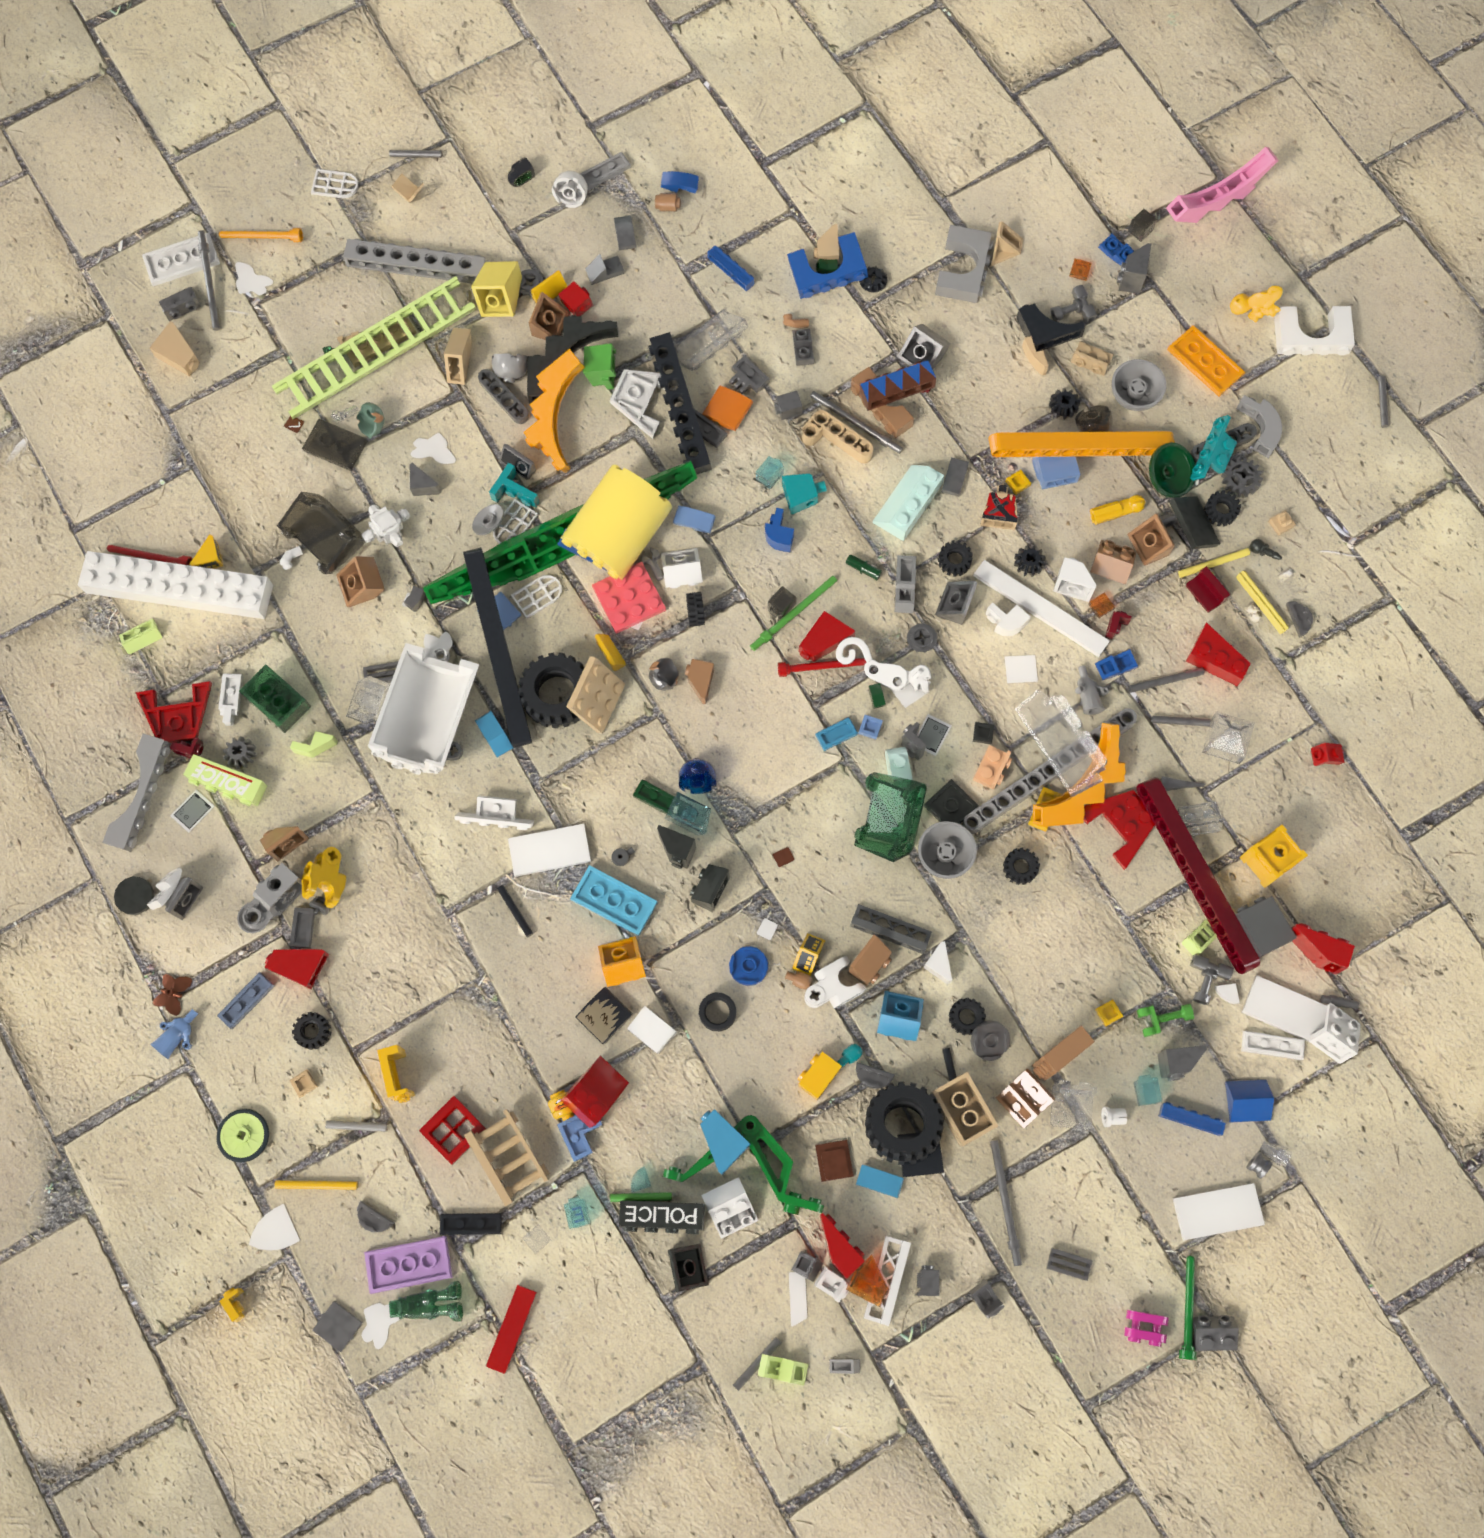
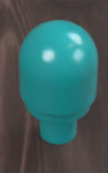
M858 1044L849 1045L843 1050V1057L837 1063L843 1067L847 1063L852 1064L862 1056V1048Z

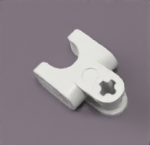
M847 956L834 961L814 974L818 982L806 990L804 997L805 1003L809 1007L817 1008L830 1001L833 1008L836 1009L865 992L866 987L862 983L851 987L840 983L838 975L848 967L850 962ZM811 993H814V995H819L817 1001L815 999H810L812 995Z

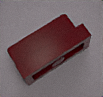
M1207 566L1201 569L1199 574L1185 585L1207 613H1210L1226 602L1230 596L1229 592Z

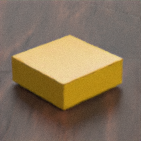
M1021 469L1005 480L1015 495L1031 486L1030 480Z
M1113 999L1095 1009L1105 1027L1124 1017Z

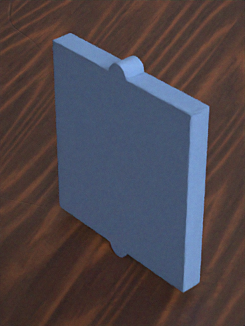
M499 592L495 596L504 630L508 626L511 627L512 623L522 615L505 595Z

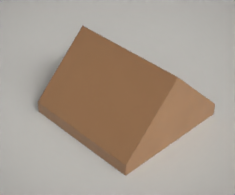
M543 292L539 295L529 321V327L533 337L545 340V336H560L563 329V317H567L569 312Z
M1154 514L1127 534L1144 566L1169 556L1175 546L1158 514Z

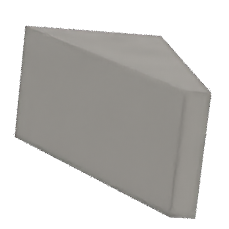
M829 1359L830 1373H860V1359Z

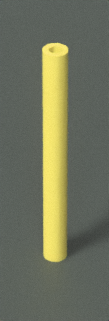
M1246 548L1180 570L1178 575L1182 578L1200 572L1206 566L1212 568L1250 555V550Z

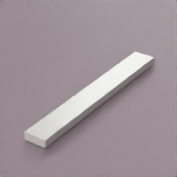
M986 560L981 563L973 575L1097 657L1101 655L1110 642Z

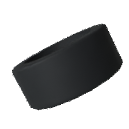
M714 992L708 994L699 1005V1017L702 1024L711 1031L721 1032L727 1030L736 1019L734 1001L724 993ZM716 1000L725 1002L729 1008L727 1020L720 1024L709 1021L706 1016L707 1006Z

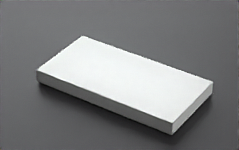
M205 233L206 243L209 244L210 250L208 253L210 267L219 265L220 261L210 233ZM198 236L142 254L153 287L203 270L201 253L198 250Z
M584 824L508 838L515 877L591 862Z
M1255 976L1241 1013L1309 1042L1312 1034L1325 1027L1327 1006L1260 976Z
M1254 1183L1173 1199L1183 1240L1265 1225Z

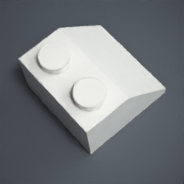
M697 548L661 553L666 588H678L680 585L687 584L694 586L703 582Z
M1065 557L1053 592L1089 602L1096 588V583L1084 563L1079 562L1075 558Z

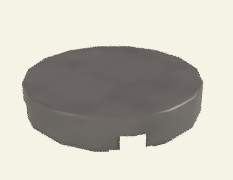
M984 1021L976 1026L972 1032L971 1048L983 1060H997L1009 1048V1032L997 1021Z

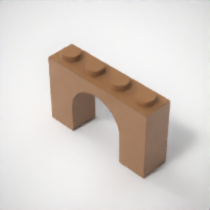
M1080 1026L1031 1065L1034 1068L1032 1072L1039 1080L1043 1079L1045 1082L1095 1041Z

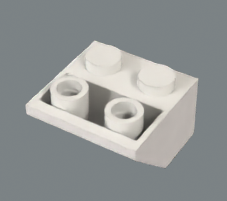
M739 1177L702 1195L721 1239L758 1221Z

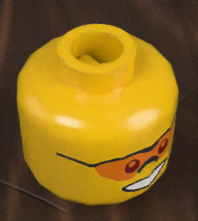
M564 1089L551 1095V1099L548 1101L553 1117L555 1119L562 1118L563 1121L574 1116L573 1112L561 1101L567 1093Z

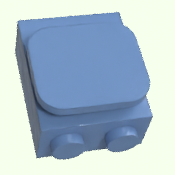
M1033 457L1032 459L1037 479L1040 481L1042 490L1077 483L1081 475L1076 457Z

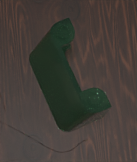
M873 772L867 776L865 781L867 790L872 792L866 824L855 831L854 846L895 862L909 855L914 848L927 786L919 781Z

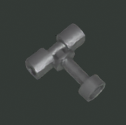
M1083 285L1073 288L1071 292L1074 297L1073 304L1063 308L1055 306L1050 309L1051 317L1054 321L1062 320L1063 315L1073 311L1081 313L1086 323L1095 320L1097 317L1093 305H1089L1086 300L1088 294Z
M1198 954L1193 955L1190 966L1201 970V975L1205 976L1200 992H1195L1193 1001L1209 1005L1211 996L1208 995L1212 979L1220 977L1229 980L1232 977L1234 968L1222 963L1216 965L1209 962V958Z

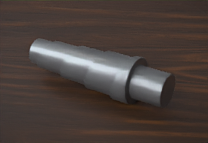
M1321 995L1320 998L1321 1003H1332L1336 1007H1359L1358 1001L1334 995Z

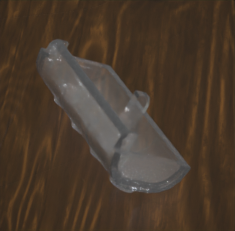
M722 309L675 346L679 363L691 371L699 369L704 361L713 358L717 351L726 348L730 341L742 335V332L748 328L746 319L731 314L726 309Z

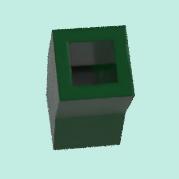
M819 259L816 263V272L820 274H829L838 269L837 259Z
M880 683L869 685L868 691L873 709L885 707L886 703Z

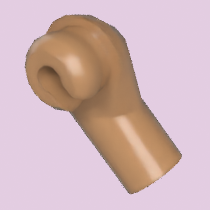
M792 314L783 315V324L785 326L793 328L809 327L808 318L792 319Z

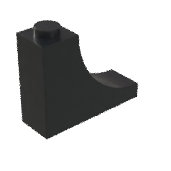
M1036 304L1022 306L1018 310L1016 317L1024 336L1032 337L1036 352L1080 338L1085 330L1083 322L1065 324L1046 317Z

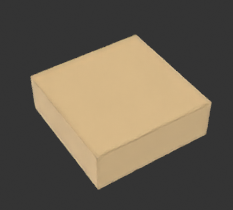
M307 1069L289 1080L299 1098H302L318 1087Z

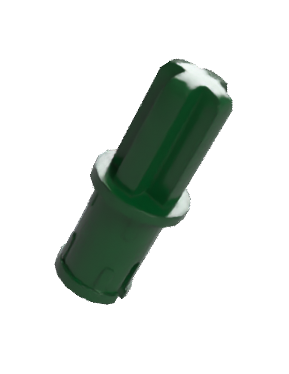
M849 555L846 560L847 565L860 571V574L864 573L876 581L882 573V570L868 564L867 560L865 562L853 555Z

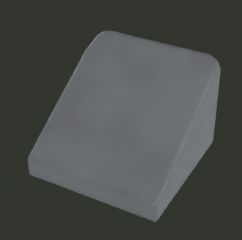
M1166 513L1159 516L1165 528L1172 526L1176 520V515Z
M801 1251L791 1270L814 1282L823 1263Z

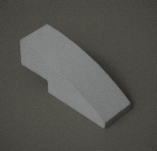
M897 555L894 612L913 613L916 556Z

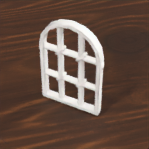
M316 169L311 194L349 198L357 192L358 181L354 175L347 172ZM318 173H327L329 177H318ZM332 174L343 175V180L334 179ZM346 176L352 177L355 181L347 180ZM317 179L326 180L327 185H316ZM330 181L342 183L341 188L331 187ZM352 183L356 184L354 189H347L344 187V184ZM315 188H324L325 193L314 192ZM328 189L338 190L340 192L339 194H331L328 193ZM343 191L351 192L349 194L342 195Z
M514 499L504 512V517L508 514L511 518L505 525H499L502 530L497 536H495V530L493 531L495 541L498 544L502 543L498 539L505 531L510 533L506 540L517 536L515 532L522 524L526 525L522 533L527 531L539 514ZM515 503L519 504L520 506L513 514L509 512ZM523 507L528 511L520 519L516 515ZM530 512L535 514L529 523L524 521ZM512 520H518L519 523L514 530L511 531L507 528Z
M544 575L512 593L511 596L526 619L558 600L562 593V586L556 577ZM545 578L552 579L545 584L541 582V580ZM556 581L559 586L548 592L546 589L547 585ZM537 582L540 584L539 587L533 590L532 592H529V590L527 589L528 587L532 586ZM543 589L545 592L544 596L535 600L533 594ZM560 589L558 595L553 599L551 595ZM525 590L527 594L516 600L514 596ZM530 597L532 602L522 608L519 602ZM549 597L551 601L539 607V601ZM535 605L537 609L526 615L524 611Z

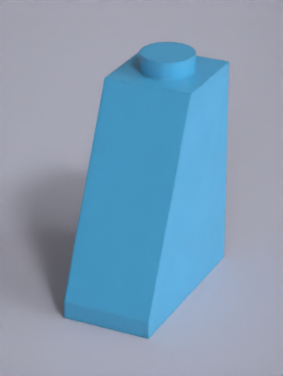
M715 1109L712 1112L708 1110L701 1117L703 1122L700 1125L718 1172L723 1175L750 1146V1143Z

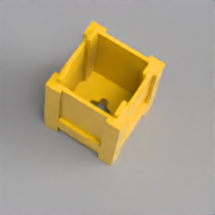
M1283 824L1239 857L1256 874L1264 888L1308 856L1288 835L1287 829ZM1274 848L1278 851V853H1279L1282 857H1280L1279 855H1278V856L1275 855V850H1274Z

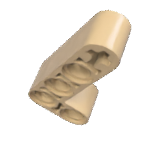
M825 410L815 412L802 429V441L807 446L815 445L823 436L860 463L865 464L872 459L873 445ZM819 420H824L825 422H824V423H819L818 421H819ZM838 430L839 433H833L832 431ZM807 433H813L814 435L808 436ZM852 440L854 443H847L846 441Z

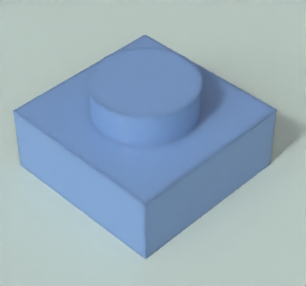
M864 715L858 734L876 740L883 720Z

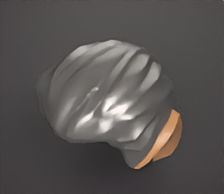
M661 658L652 663L649 668V679L652 685L662 691L673 689L677 684L679 675L672 659Z

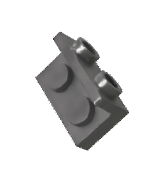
M191 286L159 301L169 321L178 319L180 316L201 307Z

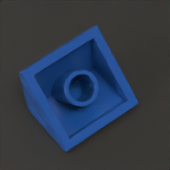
M1267 1080L1225 1082L1230 1123L1271 1121L1274 1096Z

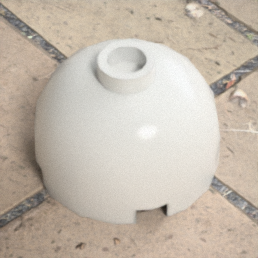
M565 171L560 173L555 179L552 186V194L557 202L566 204L565 206L568 208H576L581 206L586 199L587 183L579 173Z

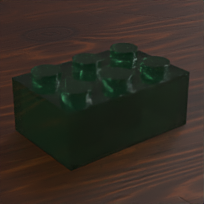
M266 664L239 690L245 699L284 734L311 708V705L304 697Z

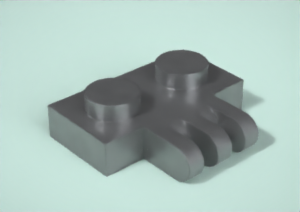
M745 355L732 366V371L736 375L729 380V383L731 385L735 384L734 388L736 390L740 388L739 392L741 394H744L749 388L758 393L770 382V378Z

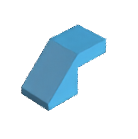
M491 711L475 720L496 757L513 749L509 739Z

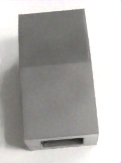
M413 586L410 595L404 601L405 606L416 612L425 598L424 590Z

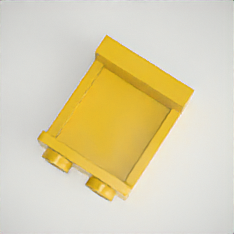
M396 1044L377 1050L387 1097L399 1103L410 1101V1097L415 1096V1093L408 1088L401 1089L395 1060L406 1057L405 1049Z

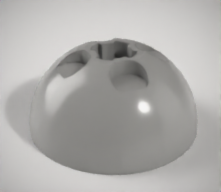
M1141 359L1129 360L1121 364L1113 374L1111 383L1113 395L1116 401L1128 410H1148L1159 403L1165 394V376L1159 367L1149 361Z
M944 821L933 824L925 830L919 840V859L924 868L938 878H957L965 874L972 867L976 859L977 847L972 834L958 823Z

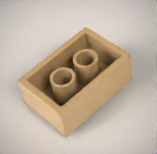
M968 1072L930 1092V1094L933 1093L936 1097V1103H940L944 1120L960 1147L998 1127Z

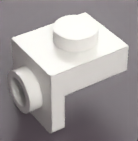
M826 1266L814 1283L817 1288L832 1296L837 1302L844 1299L849 1292L850 1284L847 1280Z

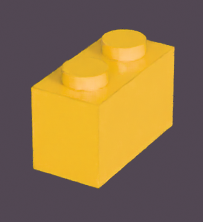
M823 1051L820 1055L815 1054L810 1061L812 1065L808 1071L804 1069L798 1077L800 1081L798 1086L816 1100L820 1098L842 1067Z

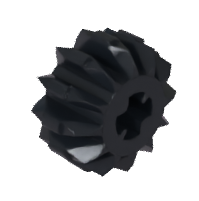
M1066 388L1062 392L1057 389L1055 394H1052L1050 397L1049 408H1051V414L1057 413L1056 418L1062 416L1064 420L1067 416L1072 418L1079 410L1080 400H1078V394H1072V389L1069 392L1066 391Z
M1028 544L1025 546V549L1020 548L1014 557L1016 560L1014 566L1018 567V573L1023 571L1024 577L1027 576V573H1030L1031 577L1035 573L1040 574L1041 568L1045 567L1044 561L1046 559L1045 555H1041L1042 549L1037 551L1035 545L1030 549Z

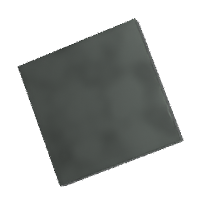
M952 779L924 804V807L939 822L949 821L961 824L965 817L979 806Z

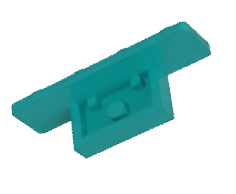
M1229 415L1218 417L1213 422L1210 434L1207 436L1203 450L1200 452L1199 459L1192 470L1191 480L1205 478L1209 467L1218 474L1225 472L1237 444V441L1225 432L1231 419Z

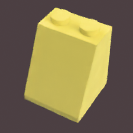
M518 261L484 263L471 286L481 317L515 315L522 281Z

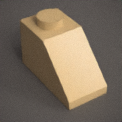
M834 224L817 240V248L813 249L814 259H817V262L819 259H837L839 265L837 224Z

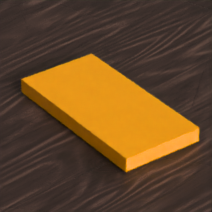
M1194 325L1168 346L1167 350L1218 397L1245 374L1241 367Z

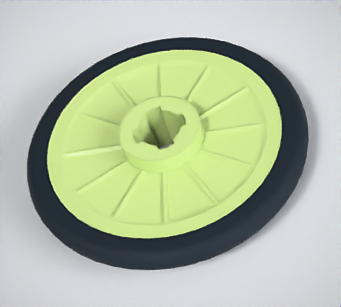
M239 1109L231 1112L221 1121L216 1135L218 1148L227 1159L234 1162H248L257 1158L264 1151L269 1140V1127L266 1120L261 1114L251 1109ZM242 1132H245L244 1139H240L239 1136H241Z

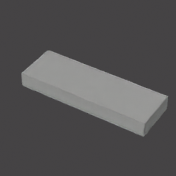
M620 152L580 173V175L584 177L588 190L630 169L631 165L624 154Z

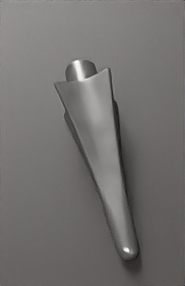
M1164 776L1159 779L1166 791L1205 787V783L1183 781Z

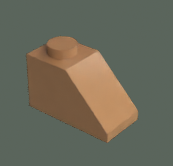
M692 659L691 664L686 666L685 675H687L688 683L701 703L706 704L715 670L714 663Z

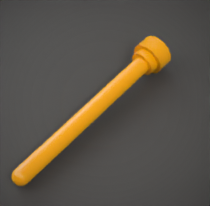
M293 228L289 231L219 232L221 238L290 239L293 242L303 241L301 228Z

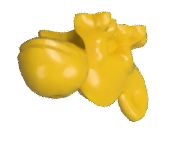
M1275 285L1271 286L1268 290L1254 293L1250 297L1244 293L1237 294L1230 302V310L1233 314L1240 315L1252 309L1248 317L1253 319L1254 322H1257L1259 318H1263L1264 315L1274 317L1281 310L1280 307L1275 305V302L1281 298L1283 289Z

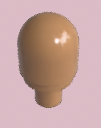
M787 971L785 979L793 981L792 985L805 990L812 985V978L806 973L796 971V974Z

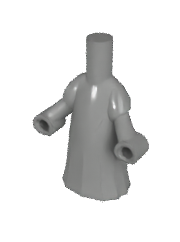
M1080 666L1078 670L1081 678L1077 682L1078 687L1075 689V692L1080 694L1083 713L1086 715L1099 714L1105 710L1099 695L1105 696L1109 693L1107 687L1097 685L1094 680L1088 677L1086 666Z

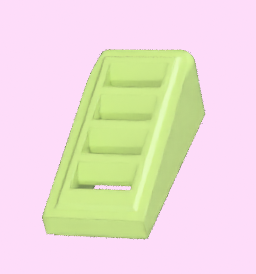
M1207 919L1182 941V945L1192 955L1202 953L1217 938V935L1207 926L1209 924Z

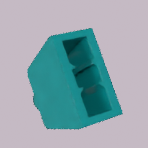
M810 473L782 476V487L791 515L818 503V493L827 491L825 481L814 483Z

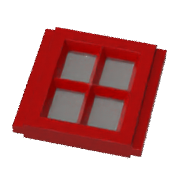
M453 1096L419 1132L453 1165L470 1148L464 1135L470 1131H473L474 1134L477 1132L479 1134L486 1130V1128Z

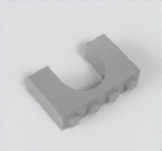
M950 225L945 250L969 255L975 261L976 267L966 274H956L940 270L935 295L977 303L978 296L982 297L984 286H981V281L985 282L987 274L984 267L989 265L990 255H987V253L992 251L994 240H990L992 232Z

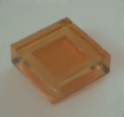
M1075 258L1069 277L1086 281L1092 263Z
M1105 592L1088 603L1098 618L1115 609V606Z

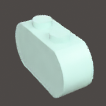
M906 747L886 749V765L895 806L915 803V790Z

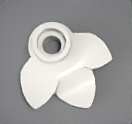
M444 632L440 638L426 634L424 637L425 656L438 659V656L443 654L444 657L439 660L448 662L450 659L449 650L453 645L449 633Z

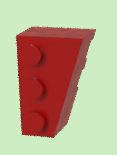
M1207 622L1200 631L1186 659V662L1198 668H1203L1204 671L1235 686L1241 683L1251 664Z

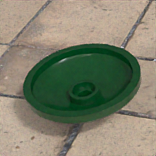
M1178 443L1163 444L1153 452L1149 462L1151 482L1155 489L1167 498L1182 497L1191 490L1194 484L1190 477L1195 463L1190 452L1184 446Z

